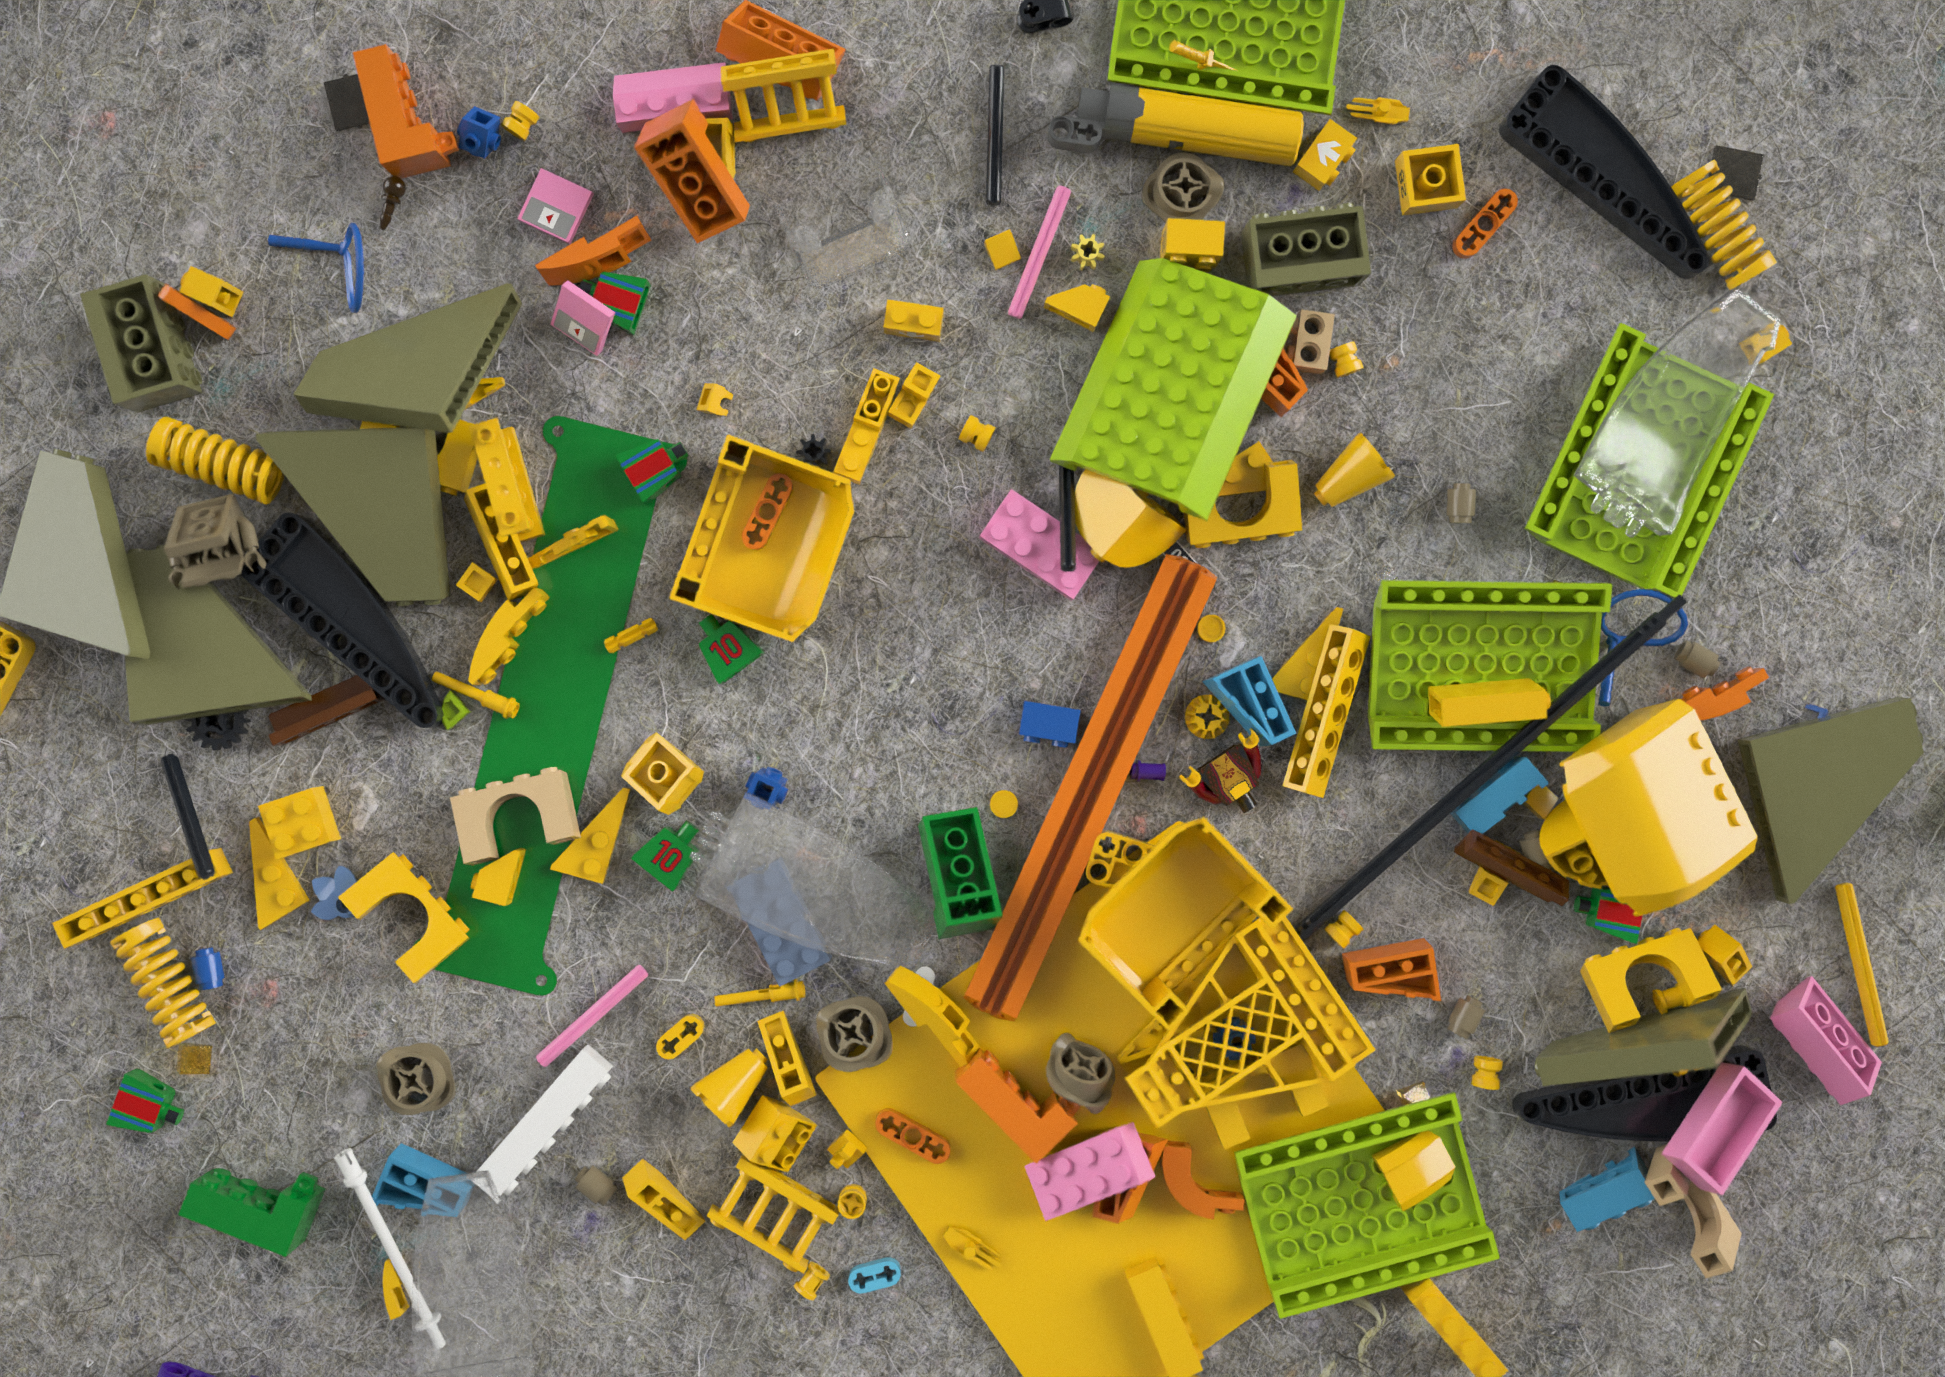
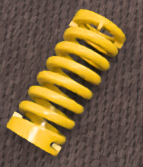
M1713 160L1672 185L1671 188L1678 199L1691 195L1682 203L1686 212L1699 208L1689 217L1693 225L1708 220L1696 230L1700 238L1717 232L1703 244L1706 251L1726 244L1712 255L1711 261L1717 264L1735 256L1719 269L1721 276H1727L1736 271L1739 272L1736 276H1731L1725 280L1730 291L1777 262L1770 250H1763L1753 254L1764 244L1762 237H1756L1744 242L1755 233L1756 227L1754 224H1748L1735 230L1748 219L1746 211H1741L1727 217L1740 206L1741 202L1738 198L1718 205L1733 192L1732 187L1727 185L1709 193L1724 181L1725 176L1722 172L1696 183L1709 172L1713 174L1720 170L1717 162Z
M167 416L162 417L154 425L146 446V459L149 464L166 470H174L175 473L188 475L194 480L202 479L206 484L217 485L218 488L231 490L237 495L245 494L247 498L266 505L271 503L277 496L285 475L268 454L265 455L264 450L258 448L252 451L251 447L247 444H241L237 447V443L233 439L229 438L223 442L219 434L215 433L209 436L208 432L202 428L195 431L192 425L187 423L182 425L183 422Z
M158 917L126 931L109 943L114 950L119 948L116 952L118 958H130L123 965V969L127 972L137 971L131 977L130 982L135 986L145 984L138 991L139 998L147 999L153 997L146 1003V1011L156 1012L161 1010L153 1017V1024L159 1026L169 1023L159 1033L160 1037L165 1039L163 1042L166 1048L169 1049L215 1025L216 1021L211 1013L207 1011L201 1014L202 1018L184 1024L204 1011L207 1005L205 1002H198L178 1010L198 997L200 992L197 988L170 997L192 982L190 975L162 984L184 970L185 964L183 962H178L153 972L178 955L177 949H170L145 959L171 942L170 936L165 935L137 946L156 932L158 935L166 932L161 919Z

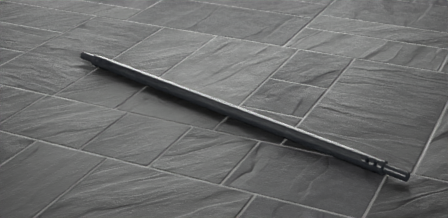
M1679 594L1658 613L1654 612L1651 614V616L1553 700L1550 709H1547V718L1529 721L1298 923L1294 929L1304 942L1349 901L1666 626V621L1687 603L1685 598Z

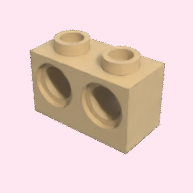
M1301 309L1296 315L1297 318L1290 331V334H1294L1292 345H1288L1286 354L1289 359H1292L1299 372L1322 375L1328 367L1335 314ZM1305 322L1314 323L1317 327V333L1309 334L1305 330ZM1301 350H1309L1313 355V361H1304L1301 358Z

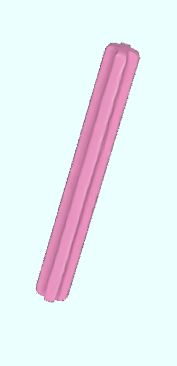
M1059 185L1055 190L1009 307L1008 314L1014 318L1021 319L1070 197L1071 190Z
M637 965L545 1047L536 1056L537 1061L543 1067H547L648 977L644 967Z

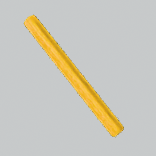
M1840 883L1835 886L1870 1043L1875 1047L1885 1046L1889 1041L1854 888L1851 883Z

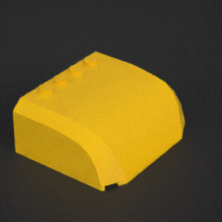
M727 434L715 473L669 599L793 642L817 618L852 520L854 505L850 479ZM777 473L785 474L792 481L793 491L767 544L760 550H751L743 543L742 532L769 478ZM781 479L779 483L774 481L772 486L776 490L773 497L768 493L765 498L772 499L780 505L782 500H778L777 496L780 491H787V487L784 485L785 480ZM764 504L759 510V514L764 520L772 519L776 513L775 507L771 504ZM756 518L753 521V524L758 525L754 533L749 532L747 535L751 539L750 544L752 545L756 541H762L763 538L759 535L762 527L767 531L770 526L760 523Z
M1680 699L1634 710L1560 762V767L1565 768L1567 783L1562 784L1564 797L1614 897L1621 904H1628L1635 911V916L1664 910L1696 896L1722 878L1755 850L1757 834L1710 742L1709 736L1705 732L1695 709Z
M1205 817L1173 827L1089 910L1079 942L1170 1032L1190 1012L1177 995L1220 954L1230 938L1247 927L1257 916L1274 929L1293 908Z

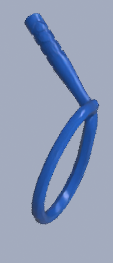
M356 223L348 225L345 239L340 244L305 238L269 235V246L339 252L344 258L348 306L351 313L359 312L363 297L364 257L361 233ZM352 236H354L356 253L355 296L351 255L347 249L351 243Z
M1636 589L1623 592L1611 598V607L1621 600L1636 596L1656 598L1667 604L1673 599L1658 591ZM1683 608L1677 611L1681 624L1675 633L1662 639H1650L1642 646H1664L1675 642L1683 636L1688 626L1687 615ZM1602 612L1601 630L1608 636L1606 644L1608 645L1609 652L1627 636H1618L1610 631L1605 625L1607 612ZM1614 671L1601 682L1598 701L1600 706L1608 707L1610 705Z

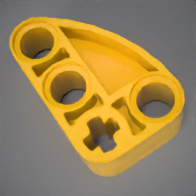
M1103 830L1094 842L1085 868L1086 876L1093 884L1113 887L1155 845L1116 832ZM1106 836L1110 837V841L1114 845L1112 848L1108 847L1107 851H1103V847L1099 842L1101 839L1105 840ZM1131 845H1137L1141 849L1140 856L1134 860L1126 857V850ZM1097 863L1103 864L1106 868L1105 874L1099 878H1095L1090 874L1091 867Z

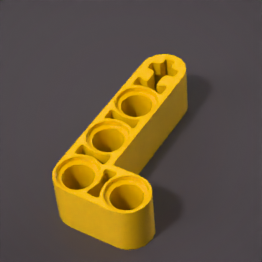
M0 622V670L4 666L6 673L4 677L0 674V716L36 649L35 642L29 635L4 622ZM16 640L19 643V649L17 652H15L13 648V645Z

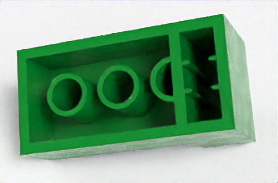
M978 807L922 816L918 829L936 905L933 916L939 940L993 930L1003 915Z
M215 1168L190 1183L178 1215L286 1257L306 1240L326 1188L317 1185L318 1177L306 1172H302L293 1184L281 1192L277 1189H265L257 1186L258 1183L251 1179H239L231 1176V1172L226 1169Z

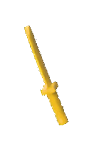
M1176 40L1170 44L1169 50L1197 62L1198 69L1217 67L1236 70L1214 60V51L1212 50L1206 52L1197 51V49L1190 48V46Z

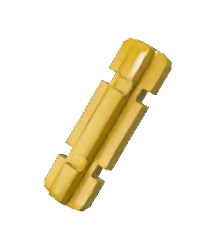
M648 618L642 621L641 625L636 624L617 633L618 636L616 637L611 636L605 639L604 645L607 651L614 653L620 650L621 646L626 647L645 638L644 635L646 634L651 635L657 632L658 626L655 620Z

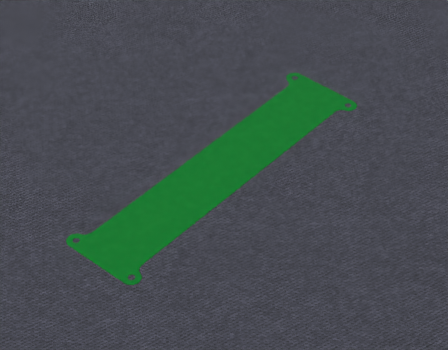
M553 416L545 422L543 436L555 448L557 460L541 520L545 535L537 537L533 555L564 538L563 534L575 528L580 529L591 520L603 515L613 519L619 530L533 570L538 581L537 588L543 589L550 598L545 602L547 604L546 608L539 615H533L526 622L527 628L520 635L512 637L520 646L515 650V657L505 664L498 694L509 699L511 697L515 698L516 702L520 703V707L513 719L510 717L505 719L503 714L493 711L474 788L476 791L486 789V784L491 782L503 781V784L513 782V777L518 775L530 774V777L541 775L540 771L543 769L557 767L558 770L567 772L577 816L618 651L609 653L604 645V640L611 636L616 637L618 636L617 633L624 630L656 499L648 505L642 502L615 455L655 439L563 416ZM555 426L563 428L562 436L557 437L553 434ZM661 441L666 450L675 445ZM687 458L675 464L680 473L687 465ZM515 797L500 806L493 821L499 859L516 849H526L512 903L502 906L472 897L474 890L471 889V882L474 874L479 873L480 869L496 860L476 865L464 864L459 846L446 898V903L451 908L447 913L454 921L459 917L470 929L466 933L470 939L433 970L544 996L551 993L557 984L555 972L543 960V949L563 874L550 868L557 858L569 847L571 841L555 845L547 843L541 814L537 805L528 797ZM422 938L418 939L414 943V945L417 944ZM544 975L547 978V983L544 986H539L536 983L537 976Z

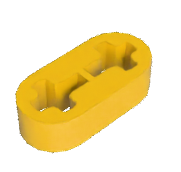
M688 1014L680 1019L657 1041L656 1050L659 1056L668 1060L674 1059L703 1033L705 1027L703 1019L696 1014ZM686 1021L690 1024L694 1021L697 1023L695 1028L696 1034L691 1031L684 1036L681 1033L687 1027ZM675 1037L680 1040L674 1046L675 1052L671 1049L668 1051L664 1050L663 1047L666 1045L665 1039L668 1042L672 1041Z

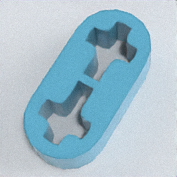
M891 1257L856 1265L850 1271L848 1278L849 1286L854 1292L859 1294L893 1286L900 1279L901 1266L896 1259ZM884 1266H889L891 1270H896L891 1278H888L886 1274H877L884 1272ZM857 1273H862L863 1277L873 1276L867 1278L864 1285H861L859 1281H854L857 1279Z

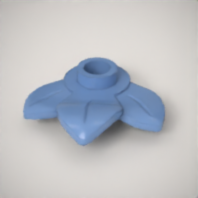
M338 866L334 878L319 877L313 879V889L320 901L315 904L311 912L323 920H331L337 916L343 918L354 917L338 897L357 882L355 875L348 868Z

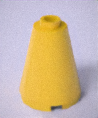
M1360 432L1315 484L1318 490L1314 494L1323 506L1329 503L1331 507H1334L1395 477V474L1389 466H1386L1380 454Z
M748 1048L694 1083L690 1089L730 1128L737 1120L767 1071L768 1067L765 1063L768 1059L757 1048L753 1052Z

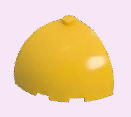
M1087 469L1083 471L1075 489V524L1081 536L1092 547L1090 553L1102 563L1106 560L1124 568L1145 564L1168 550L1187 529L1163 506L1161 507L1152 498H1147L1149 493Z
M1565 799L1549 813L1542 824L1539 841L1544 855L1552 867L1565 878L1568 876L1577 880L1580 885L1601 889L1602 885L1609 886Z

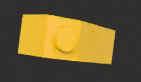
M780 1011L758 1020L757 1022L782 1099L790 1106L817 1096L808 1068L785 1012Z
M641 1159L622 1177L628 1198L682 1239L686 1240L706 1222L705 1218L673 1184L644 1159Z

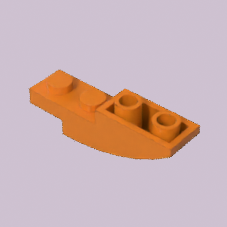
M635 216L589 244L582 237L535 266L549 286L563 285L567 281L573 284L582 282L583 279L591 280L600 277L602 272L610 273L632 262L628 254L651 241V238L638 216Z
M1749 666L1738 671L1735 674L1737 678L1729 683L1723 681L1711 689L1710 687L1698 688V686H1693L1682 693L1683 697L1680 700L1695 709L1700 721L1715 718L1750 703L1751 700L1746 692L1768 679L1769 676L1764 668H1751Z

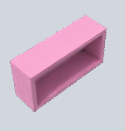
M1012 489L979 536V539L1071 601L1078 594L1099 562L1090 553L1092 547L1082 536L1075 532L1076 570L1073 572H1063L1060 568V521Z
M1721 1063L1661 1154L1699 1189L1723 1195L1783 1102L1744 1066Z
M1133 1122L1042 1158L1037 1164L1033 1162L1025 1165L1045 1221L1155 1178Z

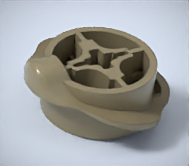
M1180 152L1166 158L1159 168L1147 178L1142 189L1141 198L1142 202L1165 223L1168 218L1202 220L1219 202L1225 184L1223 178L1213 168L1204 163L1201 158L1192 153ZM1177 173L1175 181H1169L1168 184H1162L1163 178L1170 174ZM1203 197L1200 205L1188 208L1191 200Z
M856 996L828 1004L818 1012L816 1025L821 1043V1051L824 1059L833 1068L843 1072H854L863 1068L877 1066L891 1056L893 1041L887 1014L884 1008L874 999ZM861 1011L859 1017L855 1016L852 1022L846 1023L842 1021L846 1015ZM869 1020H871L873 1025V1039L868 1034ZM846 1028L854 1029L863 1040L854 1039V1036ZM837 1030L841 1034V1041L839 1043L840 1048L838 1047L836 1041ZM859 1045L868 1048L859 1056L848 1057L851 1051L854 1052Z
M1063 1033L1051 1048L1050 1058L1046 1066V1076L1049 1085L1059 1096L1086 1107L1093 1114H1098L1106 1107L1111 1098L1112 1086L1115 1081V1069L1112 1061L1104 1052L1092 1045L1076 1040L1070 1033Z
M416 1043L410 1046L396 1047L384 1053L377 1061L376 1066L382 1097L386 1105L396 1113L415 1115L421 1112L435 1111L449 1104L455 1097V1082L449 1057L437 1045ZM408 1057H416L422 1060L416 1066L408 1065L404 1061ZM419 1092L420 1094L425 1093L429 1097L425 1101H419L410 1096Z

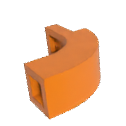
M1167 1140L1160 1156L1161 1171L1171 1194L1185 1209L1208 1219H1214L1215 1208H1218L1219 1212L1234 1214L1235 1210H1244V1198L1240 1192L1207 1189L1193 1180L1190 1170L1192 1148L1189 1142Z

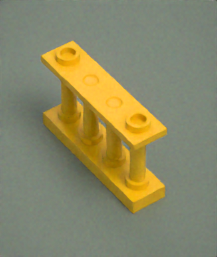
M834 49L722 66L721 84L723 92H734L740 116V122H734L735 142H753L760 138L822 128L835 129L841 125H847L844 105L835 106L830 75L837 74ZM817 77L819 79L824 108L807 111L801 80ZM790 82L796 113L779 115L774 84ZM760 86L763 90L768 117L752 119L745 89Z
M498 418L470 425V432L501 537L516 533L520 542L544 536L545 532L515 429L512 426L501 429Z
M742 1154L736 1165L740 1173L739 1178L721 1208L712 1204L707 1217L710 1218V1222L720 1229H725L726 1227L780 1259L787 1269L793 1272L800 1271L804 1274L809 1260L805 1259L803 1255L822 1223L826 1224V1222H829L832 1225L834 1224L839 1215L838 1206L778 1170L751 1162ZM756 1179L764 1184L763 1187L765 1189L746 1221L743 1222L730 1213L749 1181ZM780 1193L788 1198L789 1204L768 1237L755 1229V1226L772 1197ZM805 1208L812 1212L813 1218L792 1251L778 1242L797 1210Z

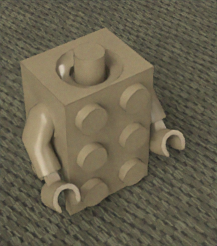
M234 493L177 507L164 551L169 559L170 568L174 569L169 575V581L178 590H180V581L182 587L185 588L193 585L195 587L203 586L209 581L221 578L224 580L232 579L241 574L243 562L252 572V565L255 561H258L262 569H265L266 561L256 550L259 548L255 527L244 516Z

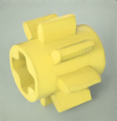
M1095 234L1087 239L1080 235V244L1071 245V250L1077 252L1072 256L1071 261H1078L1081 264L1080 270H1083L1085 266H1091L1095 270L1096 259L1099 261L1104 260L1105 256L1099 253L1104 247V243L1098 244L1095 241ZM1087 247L1092 249L1089 257L1083 256Z

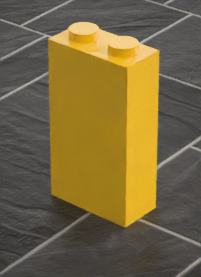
M1530 678L1428 687L1429 714L1442 727L1547 718V709H1550L1551 706L1549 693Z

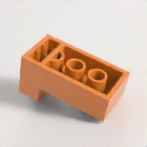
M386 44L352 52L380 164L391 175L399 178L450 167L451 163L448 155L459 151L456 136L452 131L438 133L430 123L422 124L420 118L416 117L414 107H417V100L413 90H409L407 80H410L411 77L407 64L405 62L402 63L399 55L393 53Z
M691 99L646 122L634 148L698 244L744 222L750 205L705 135L708 122L700 112L695 101Z
M979 1047L968 1064L962 1067L959 1066L955 1070V1082L1037 1164L1078 1124L1075 1113L1081 1105L1060 1097L1054 1091L1039 1106L1038 1099L1029 1090L1023 1092L1018 1085L1019 1080L1008 1069L1004 1072L998 1065L999 1060L990 1050L987 1049L984 1052Z

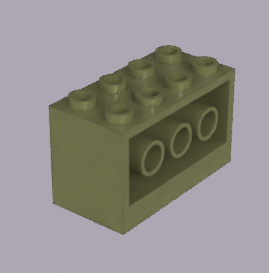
M1343 203L1337 205V209L1326 210L1325 206H1318L1308 209V212L1297 213V210H1286L1281 212L1280 216L1269 217L1268 213L1253 215L1241 232L1247 287L1273 297L1359 286L1371 274L1363 205L1354 206L1353 203Z
M147 274L80 294L113 404L137 413L202 394L200 384L203 383L199 370L194 367L192 360L194 350L190 342L186 340L184 334L186 324L183 317L178 314L177 308L158 296L165 283Z

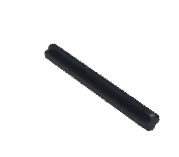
M991 65L989 69L986 203L994 206L1001 204L1005 71L1003 65Z
M1059 465L1060 568L1063 572H1073L1076 570L1074 471Z
M168 754L161 758V765L197 876L202 880H207L215 875V869L179 758L174 756V754Z

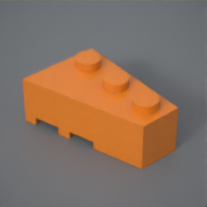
M1282 349L1261 397L1280 417L1288 412L1308 391L1292 359L1288 358L1284 349Z
M1425 938L1342 953L1346 981L1355 991L1387 995L1392 993L1405 995L1410 998L1423 997L1431 998L1434 1001H1441L1434 948Z
M1118 1127L1103 1131L1102 1134L1109 1132L1113 1129H1116ZM1137 1132L1151 1168L1154 1171L1168 1139ZM1149 1180L1094 1202L1093 1217L1114 1223H1121L1132 1218Z

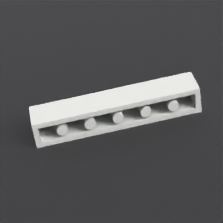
M587 1044L471 1179L495 1200L503 1193L508 1196L519 1184L515 1180L521 1172L527 1175L537 1163L534 1159L537 1153L541 1150L545 1154L556 1141L552 1137L559 1129L564 1132L573 1122L574 1118L570 1115L576 1108L582 1111L592 1100L593 1097L589 1093L595 1087L601 1089L611 1078L608 1072L613 1065Z

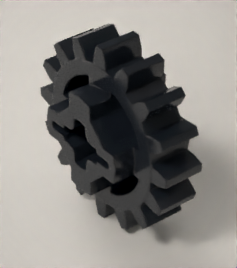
M249 710L219 714L220 717L218 719L215 715L186 719L185 721L191 722L192 725L186 731L195 732L192 738L193 742L203 740L201 743L202 748H209L211 746L213 751L221 750L222 747L230 749L232 748V742H242L239 734L248 733V730L243 726L244 723L251 722V719L244 718V714ZM217 732L219 735H223L224 737L217 739L211 737L210 735L215 734Z

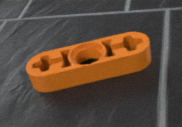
M1501 189L1497 191L1454 239L1452 248L1456 256L1462 259L1474 256L1516 209L1518 198L1512 190ZM1504 197L1507 198V206L1503 207L1496 214L1493 210L1500 204V200ZM1480 217H1488L1491 220L1492 228L1490 231H1483L1479 228L1478 220ZM1474 233L1477 238L1470 244L1471 249L1463 250V241L1465 242Z
M165 284L158 294L161 299L227 340L231 338L237 329L223 318L168 284Z
M777 473L769 478L742 532V541L751 550H760L767 544L793 491V484L787 475ZM783 479L785 480L784 485L787 487V491L779 492L777 499L782 500V502L778 505L774 500L765 497L768 493L773 497L776 490L772 486L774 481L779 483ZM764 504H771L775 507V516L770 520L762 519L759 514V510ZM756 518L760 523L770 526L767 531L762 527L759 533L763 538L762 541H756L752 545L750 544L751 539L747 535L749 532L754 533L758 525L753 524Z
M892 1108L883 1109L878 1113L875 1126L877 1131L884 1137L934 1164H941L949 1158L950 1143L942 1135ZM889 1116H892L895 1125L900 1127L901 1122L906 1124L901 1129L900 1136H897L895 1134L898 1129L893 1126H889L887 1129L884 1128V1122L881 1119H887ZM917 1129L921 1133V1139L917 1143H909L905 1139L907 1130ZM926 1135L930 1136L929 1144L937 1146L939 1143L943 1144L942 1150L945 1153H938L937 1156H934L933 1149L928 1145H925V1150L920 1149L925 1143Z

